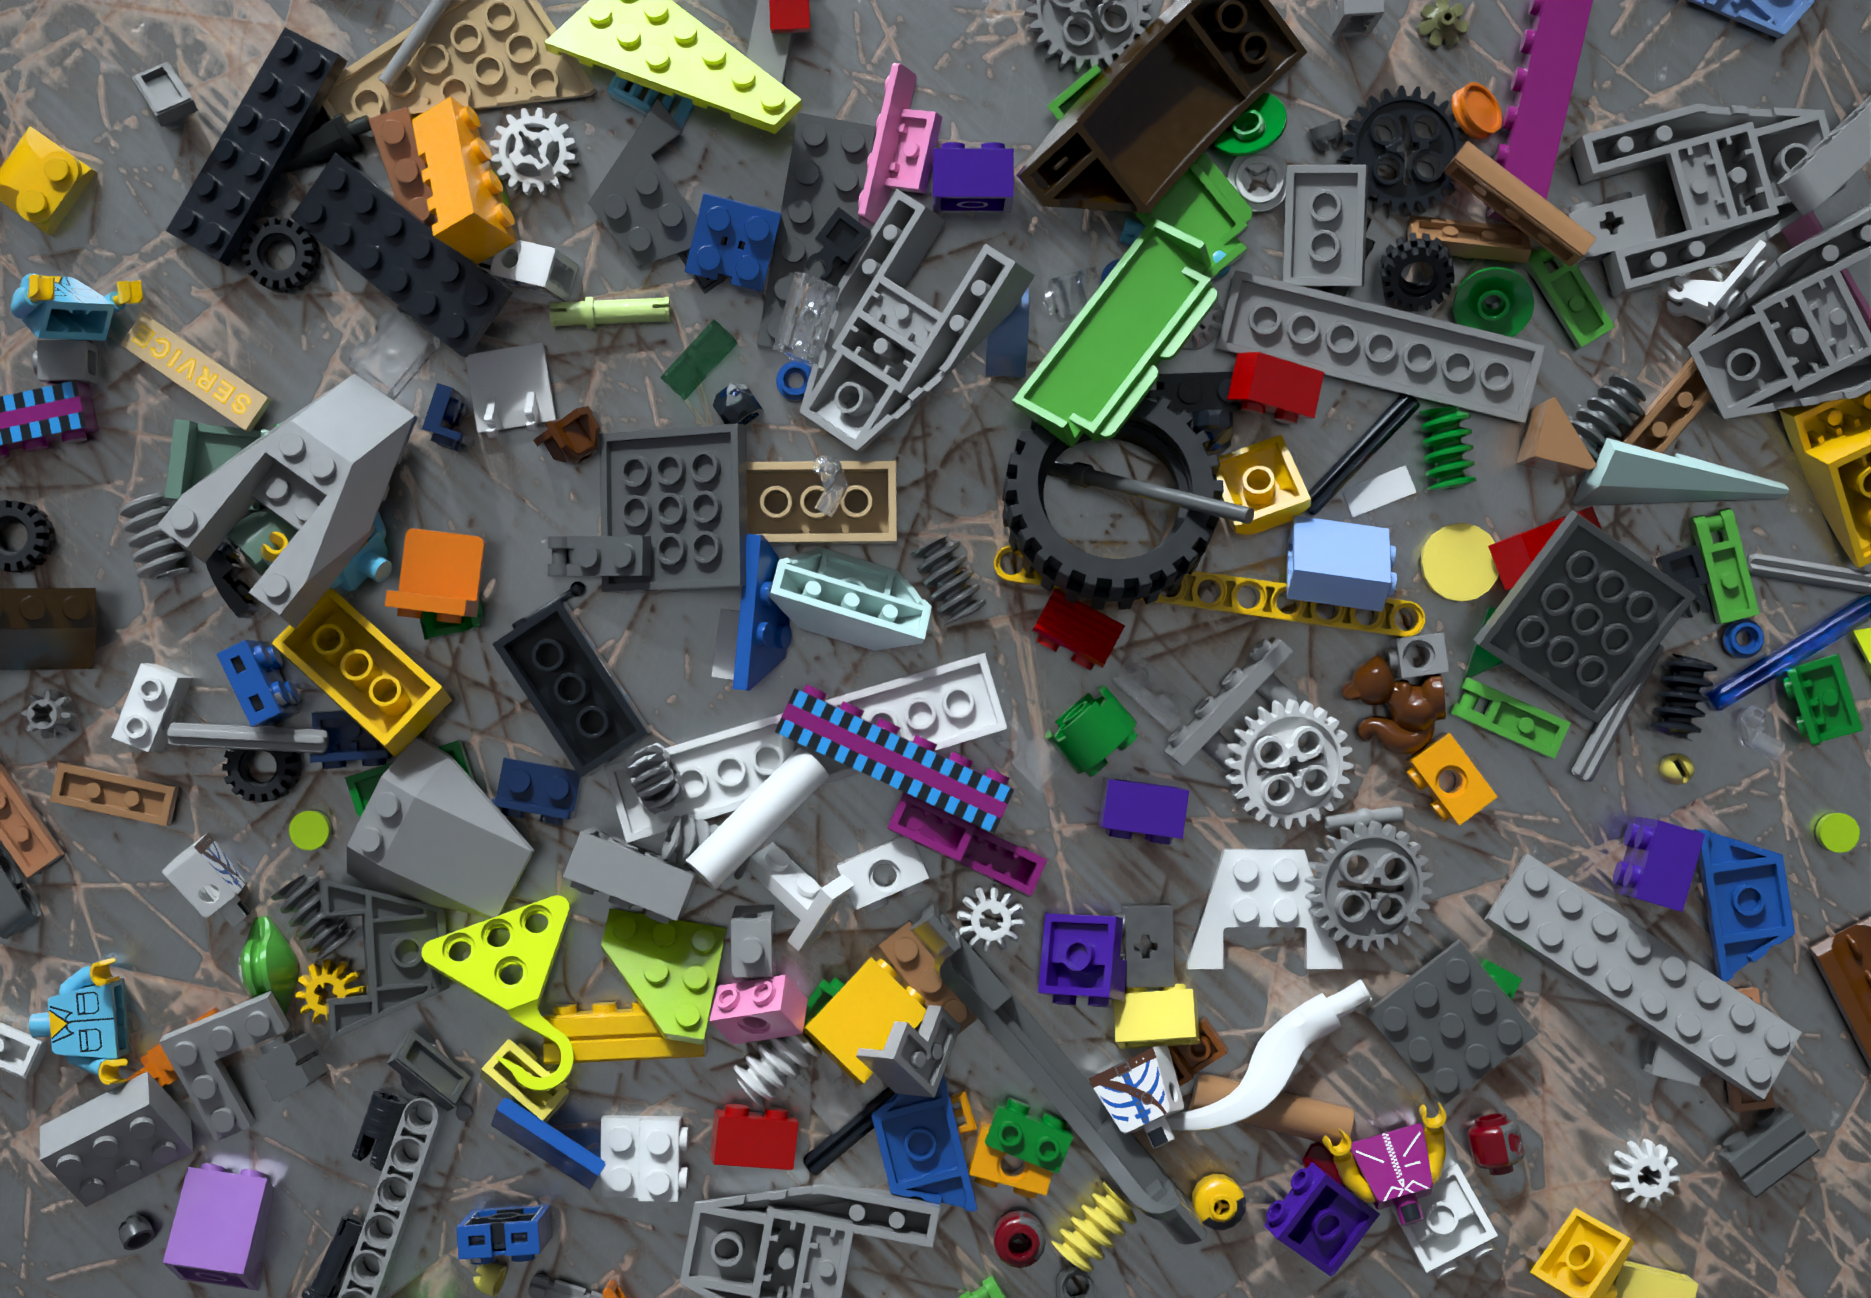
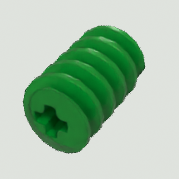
M1440 407L1420 411L1419 415L1421 417L1431 419V421L1422 424L1420 430L1433 435L1422 441V447L1434 450L1433 453L1424 456L1423 462L1435 466L1434 469L1427 471L1424 476L1427 480L1437 482V484L1428 487L1426 491L1463 488L1477 481L1475 476L1464 474V470L1474 466L1475 461L1463 458V454L1473 450L1474 446L1461 441V438L1472 434V429L1460 427V422L1471 418V414L1459 411L1458 407Z

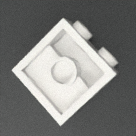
M603 1115L601 1118V1159L605 1161L606 1166L600 1175V1198H638V1201L678 1202L681 1197V1191L687 1192L689 1184L688 1167H682V1151L688 1152L689 1127H682V1116Z
M1458 1164L1442 1171L1441 1178L1433 1185L1431 1194L1418 1199L1424 1220L1412 1225L1401 1226L1395 1206L1390 1207L1426 1276L1435 1273L1436 1277L1441 1279L1459 1269L1456 1261L1468 1255H1471L1473 1261L1495 1250L1491 1243L1498 1240V1235Z

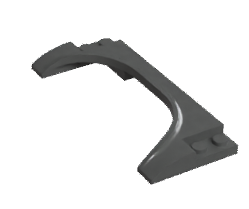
M932 902L922 911V918L909 930L935 959L934 969L937 975L998 1040L1089 1147L1122 1191L1146 1216L1157 1219L1179 1244H1193L1205 1239L1208 1233L1189 1198L1132 1132L1127 1134L1121 1132L1092 1085L980 954L969 945L968 940L960 934L956 926L938 905Z

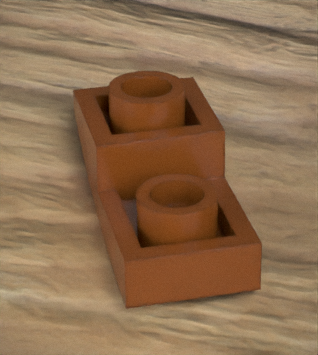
M1206 1017L1199 1021L1200 1044L1168 1046L1179 1087L1192 1080L1194 1074L1228 1052V1047Z

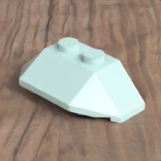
M823 547L801 553L790 559L788 557L780 559L769 595L774 603L798 628L873 651L923 643L932 608L925 599H921L915 588L897 570Z

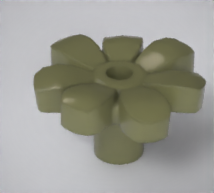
M1436 0L1435 8L1429 4L1425 5L1420 15L1427 21H1423L1417 26L1419 36L1423 37L1430 34L1428 44L1434 48H1438L1443 40L1446 47H1455L1459 43L1457 34H1466L1468 30V22L1459 19L1463 16L1465 8L1460 3L1449 8V0Z

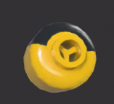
M1224 1174L1208 1175L1196 1184L1192 1192V1205L1205 1226L1213 1230H1227L1242 1220L1246 1211V1199L1242 1189L1233 1178Z

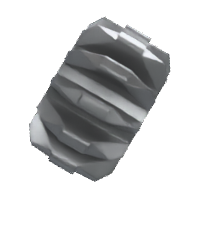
M659 743L650 746L646 745L626 759L627 774L632 782L631 785L634 787L637 797H640L644 807L648 808L650 812L654 814L662 811L666 812L686 798L685 783L681 778L680 771L677 769L675 761L670 757L669 752Z

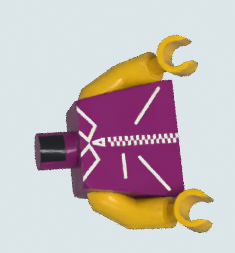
M1439 1102V1113L1434 1118L1426 1117L1425 1105L1420 1106L1419 1113L1426 1125L1424 1129L1422 1123H1417L1356 1142H1351L1350 1137L1343 1130L1338 1129L1342 1140L1337 1146H1332L1330 1139L1326 1135L1323 1137L1324 1146L1334 1154L1333 1160L1343 1185L1363 1202H1373L1377 1210L1395 1206L1401 1226L1412 1225L1424 1220L1418 1199L1430 1195L1433 1185L1441 1178L1446 1157L1445 1135L1442 1125H1444L1447 1115Z

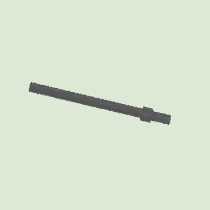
M1055 460L1047 474L1067 479L1071 485L1083 488L1095 486L1245 524H1250L1254 518V509L1097 471L1092 465L1081 462L1068 464Z

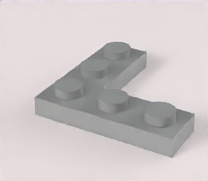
M272 991L167 1033L159 1041L215 1142L250 1128L254 1122L251 1112L220 1058L287 1031L290 1024Z

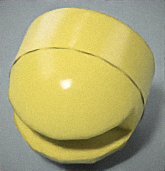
M1679 753L1665 756L1659 766V772L1663 780L1672 785H1683L1689 782L1695 771L1692 760L1688 756ZM1673 761H1679L1685 772L1683 778Z
M495 1262L479 1265L476 1272L481 1276L473 1277L476 1289L483 1294L496 1297L504 1284L507 1267Z

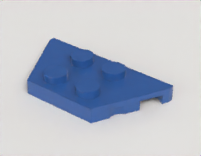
M747 534L746 586H742L733 679V689L750 691L784 660L792 638L789 626L790 618L769 597L780 558L764 535Z
M1699 828L1694 829V831L1705 834L1698 860L1716 975L1725 982L1734 977L1733 974L1748 963L1756 962L1766 955L1769 948L1776 944L1780 945L1795 934L1784 859L1782 854Z
M944 1073L935 1097L894 1093L872 1112L873 1124L891 1194L909 1198L914 1196L941 1205V1203L963 1207L964 1210L971 1212L978 1210Z

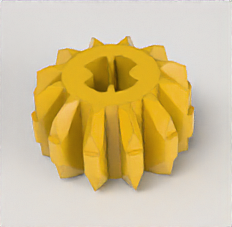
M327 958L323 960L322 967L316 963L308 966L310 976L302 975L299 977V984L305 987L306 990L295 993V998L299 1000L306 999L308 1003L300 1009V1013L306 1014L312 1010L315 1011L312 1023L317 1025L324 1018H326L327 1022L326 999L329 992L324 987L332 984L334 986L332 992L337 995L336 998L359 995L366 991L363 985L354 986L353 981L361 976L358 970L349 975L346 974L349 967L347 961L343 960L335 967L333 959Z

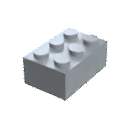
M592 827L580 831L563 875L564 878L572 880L570 887L590 895H593L594 891H601L610 895L608 899L610 903L626 909H631L632 906L636 905L647 909V917L668 924L670 920L677 921L685 914L699 879V875L688 864L679 866L673 858L664 861L660 853L631 842L626 843V840Z
M148 1071L40 1126V1161L85 1207L193 1153L191 1119Z

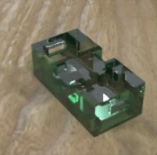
M713 319L660 378L685 401L706 378V375L737 345V341Z

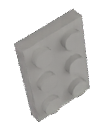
M1287 165L1283 282L1299 286L1364 287L1368 165Z

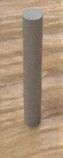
M452 0L431 1L378 78L382 83L392 89Z

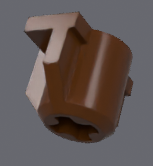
M589 406L580 407L562 419L548 421L546 424L548 429L533 441L537 447L545 445L554 460L576 465L590 458L598 451L600 426Z

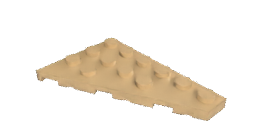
M452 0L392 89L378 78L416 23L344 69L322 106L331 119H333V116L343 113L351 122L364 115L371 118L403 107H408L411 117L415 118L450 96L464 107L470 106L473 110L587 97L596 93L597 90L575 57L562 52L559 56L546 50L544 42L557 30L537 0Z

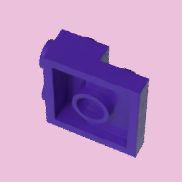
M1045 913L1038 993L1053 996L1052 1003L1059 1005L1076 1006L1077 998L1088 999V1006L1112 1008V1000L1124 1001L1127 960L1120 959L1123 918L1117 916Z
M1311 1162L1307 1169L1301 1168L1293 1175L1291 1179L1292 1189L1283 1201L1277 1200L1270 1205L1266 1215L1268 1221L1264 1226L1283 1244L1330 1277H1333L1379 1217L1380 1213Z

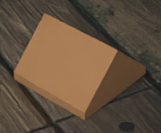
M1556 397L1529 410L1516 464L1567 477L1586 472L1597 466Z

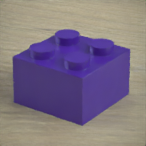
M946 142L941 144V148H933V212L1011 213L1014 197V149H1005V144L999 142L983 143L981 148H965L964 143Z
M1103 777L1097 824L1102 828H1106L1105 834H1108L1110 837L1132 839L1133 832L1145 834V840H1148V842L1172 845L1173 838L1183 839L1189 790Z
M1636 817L1634 823L1628 825L1624 835V845L1627 846L1623 861L1617 863L1613 873V884H1616L1614 892L1683 912L1705 834L1660 820Z

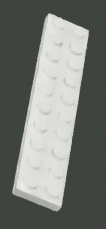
M985 653L825 700L839 708L842 701L864 710L863 719L874 724L877 723L879 718L901 727L898 735L913 741L916 734L936 743L935 750L1007 729ZM782 714L665 748L672 760L675 761L686 789V798L666 812L662 811L654 814L644 807L640 797H637V793L631 785L632 782L627 774L626 760L604 766L626 843L667 831L673 818L678 815L681 817L687 814L696 821L735 811L798 748L809 752L828 772L829 777L822 784L862 772L775 733Z

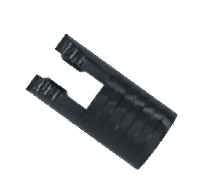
M373 1091L352 1153L353 1158L359 1161L367 1158L372 1150L371 1147L374 1145L372 1156L370 1157V1166L379 1171L383 1170L403 1110L407 1105L406 1099L390 1092Z

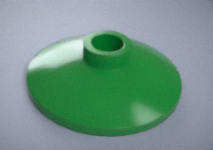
M1264 92L1213 142L1214 146L1221 152L1232 156L1253 155L1269 148L1282 136L1287 125V113L1283 103L1276 96Z
M1501 267L1482 269L1467 277L1456 291L1453 301V312L1457 324L1509 337H1514L1526 327L1534 310V297L1528 282L1515 271ZM1491 295L1499 297L1495 304H1487L1485 299Z

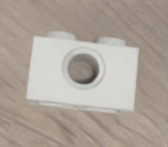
M141 663L111 738L146 752H163L168 741V729L170 724L176 721L192 678L158 664Z
M902 836L837 865L840 875L844 874L855 884L849 893L855 910L865 907L867 913L887 905L888 900L886 897L901 891L903 897L922 890L925 888L923 881L929 879L928 871L915 842ZM880 864H889L895 869L897 877L893 883L881 885L874 878V869Z

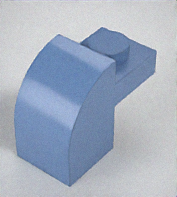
M1027 288L1015 309L987 336L986 376L1025 377L1029 329V288Z

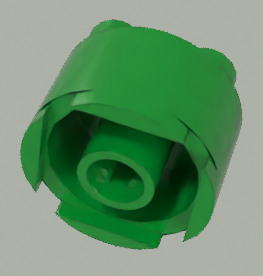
M1105 685L1097 687L1101 692L1100 695L1093 698L1090 693H1087L1069 707L1055 721L1060 728L1054 735L1050 730L1045 734L1046 740L1076 774L1085 772L1089 777L1096 775L1108 763L1105 758L1116 748L1120 751L1126 749L1138 737V734L1133 730L1137 721Z

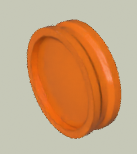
M1471 82L1454 93L1452 97L1453 114L1457 123L1466 134L1474 139L1483 140L1500 129L1502 125L1500 106L1494 95L1480 83Z

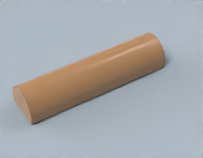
M1469 141L1462 146L1444 170L1446 175L1567 266L1571 267L1579 261L1596 240L1594 235Z
M1692 356L1644 411L1645 414L1635 421L1634 426L1629 428L1619 440L1620 442L1664 454L1708 403L1712 396Z
M1201 1071L1197 1072L1188 1110L1192 1111L1220 1101L1230 1095L1240 1085L1241 1081ZM1281 1091L1276 1099L1265 1109L1237 1123L1322 1143L1323 1137L1326 1135L1332 1145L1337 1146L1342 1140L1338 1129L1343 1130L1349 1137L1351 1136L1354 1110L1352 1107Z

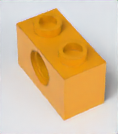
M1440 733L1422 750L1413 753L1404 760L1410 768L1406 772L1407 776L1419 791L1424 788L1434 800L1430 803V807L1443 823L1449 820L1451 824L1460 826L1497 798V795L1451 733ZM1446 770H1451L1456 777V784L1449 792H1444L1439 786V777Z
M980 1122L968 1167L969 1175L975 1176L974 1181L980 1185L997 1188L998 1183L1014 1187V1193L1028 1198H1036L1037 1193L1047 1196L1053 1172L1027 1161H1023L1022 1166L1016 1171L1004 1169L1001 1161L1007 1153L985 1144V1138L991 1124Z

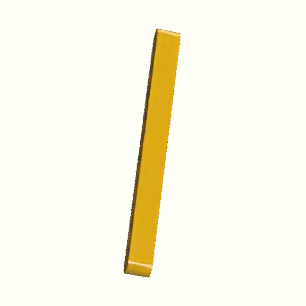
M1006 546L998 551L993 562V569L998 578L1008 583L1042 587V576L1036 570L1028 574L1022 567L1021 571L1015 575H1008L1002 571L1000 567L1001 558L1006 554L1013 553L1018 555L1022 561L1023 555L1020 550L1013 552L1011 546ZM1194 571L1191 575L1187 573L1183 577L1178 587V592L1174 597H1165L1160 593L1157 601L1152 602L1155 604L1396 638L1414 636L1423 629L1425 624L1424 611L1417 603L1386 598L1382 612L1373 611L1374 617L1368 625H1363L1357 620L1355 613L1357 608L1334 605L1335 611L1333 616L1325 620L1317 614L1316 602L1295 600L1294 610L1290 614H1285L1278 609L1276 600L1280 593L1287 592V584ZM1202 581L1212 582L1217 588V597L1212 603L1203 602L1198 596L1197 589ZM1056 585L1054 586L1058 590H1063ZM1247 586L1255 591L1257 600L1252 608H1244L1238 603L1237 593L1241 587ZM1140 598V599H1136V600H1134V601L1144 602V599H1143V598ZM1402 608L1408 610L1413 619L1411 627L1406 631L1401 630L1395 623L1396 613Z

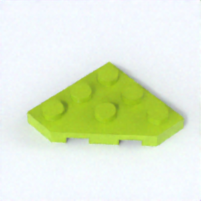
M609 908L601 943L604 955L610 963H613L623 977L626 986L641 1007L643 1006L664 1039L704 1045L727 928L682 920H670L668 924L647 917L646 914Z

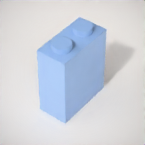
M1294 515L1287 542V599L1382 612L1387 596L1393 597L1397 582V574L1391 572L1395 561L1396 547L1390 545L1389 529Z

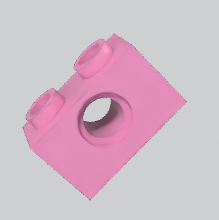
M786 975L715 986L709 1021L732 1045L803 1034L808 999Z

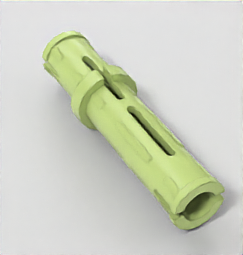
M585 297V301H550L549 309L552 311L549 312L551 327L586 325L587 329H596V324L671 322L669 297L595 301L594 297Z

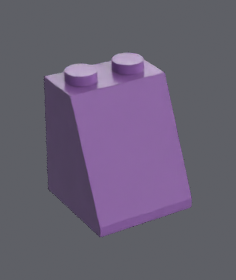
M204 1163L201 1165V1169L188 1167L163 1264L180 1280L258 1291L274 1193L273 1185L267 1178H264V1173L256 1170L242 1169L240 1174L225 1172L226 1169L215 1164Z

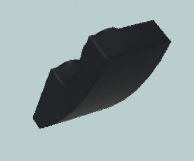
M223 540L205 563L214 585L229 608L238 618L249 619L260 607L252 600L254 597L249 593L251 588L240 579L236 582L233 580L245 568L237 561L240 557L238 551L226 540Z

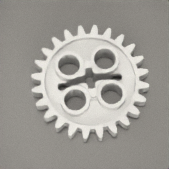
M1288 699L1284 709L1283 705L1275 700L1272 701L1271 713L1262 707H1258L1259 719L1255 721L1246 716L1244 719L1249 727L1247 731L1234 730L1235 734L1241 739L1239 744L1232 743L1227 746L1236 753L1235 758H1229L1224 761V764L1235 769L1234 772L1225 777L1231 784H1238L1231 790V795L1237 799L1243 798L1239 806L1246 812L1252 810L1251 816L1258 821L1265 817V823L1271 827H1274L1279 820L1281 826L1290 829L1293 818L1297 824L1305 827L1306 815H1310L1317 821L1321 820L1319 808L1324 807L1329 811H1333L1334 809L1329 799L1332 796L1342 799L1344 795L1337 789L1338 785L1350 784V780L1343 776L1342 772L1343 770L1353 768L1354 764L1344 760L1343 756L1348 755L1353 750L1346 744H1340L1348 736L1347 733L1340 729L1335 730L1339 721L1333 717L1326 719L1328 711L1320 707L1314 710V705L1307 701H1304L1299 708L1297 701ZM1309 731L1310 740L1308 744L1303 748H1299V737ZM1272 741L1273 749L1271 754L1266 758H1261L1260 751L1265 743ZM1319 753H1321V757L1319 759L1310 760L1311 758H1314L1318 756ZM1292 757V758H1294L1296 761L1290 762V758ZM1288 766V770L1286 771L1281 767ZM1264 767L1268 768V769H1266V770L1260 772L1259 775H1257V770H1258V769H1261V768H1264ZM1316 769V780L1313 784L1306 786V776L1310 771ZM1275 780H1280V788L1277 793L1269 796V785Z

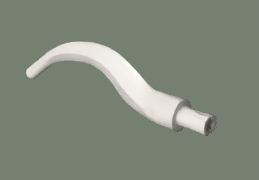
M1361 979L1328 998L1323 993H1320L1285 1015L1257 1043L1248 1070L1240 1085L1230 1095L1218 1102L1192 1111L1174 1113L1166 1117L1171 1130L1200 1131L1224 1127L1245 1120L1265 1109L1286 1086L1305 1049L1313 1042L1341 1028L1339 1019L1373 1001Z

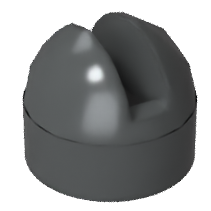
M1340 119L1309 129L1312 141L1322 151H1329L1328 140L1331 141L1335 149L1342 142L1343 129Z
M140 1215L128 1216L126 1221L122 1222L119 1226V1238L125 1250L139 1249L147 1245L155 1236L150 1222Z

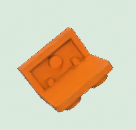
M415 528L409 529L405 534L399 590H387L385 606L398 608L397 616L422 619V611L437 613L436 621L461 624L462 616L477 617L486 547L485 540L478 536Z

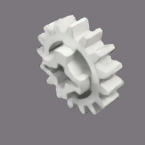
M539 107L535 112V116H530L526 108L521 109V118L518 120L510 114L506 117L510 125L507 128L497 125L495 128L501 135V139L490 141L491 147L499 151L498 154L492 156L491 162L497 166L503 165L497 171V175L501 180L510 177L508 186L514 191L522 184L523 192L527 196L532 194L534 187H537L543 196L547 195V185L551 183L559 190L561 184L558 178L561 175L568 178L572 176V173L566 167L567 164L577 163L578 161L577 157L569 152V150L577 147V142L574 138H565L571 132L569 126L563 124L557 127L560 121L558 115L553 113L548 119H545V112ZM539 127L544 128V130L537 133L527 131V128ZM515 137V149L509 154L510 144ZM526 140L538 149L539 156L543 161L542 164L530 155L529 147L525 143ZM559 149V157L553 167V153ZM527 171L541 173L540 176L535 177L524 176L522 174L526 173Z

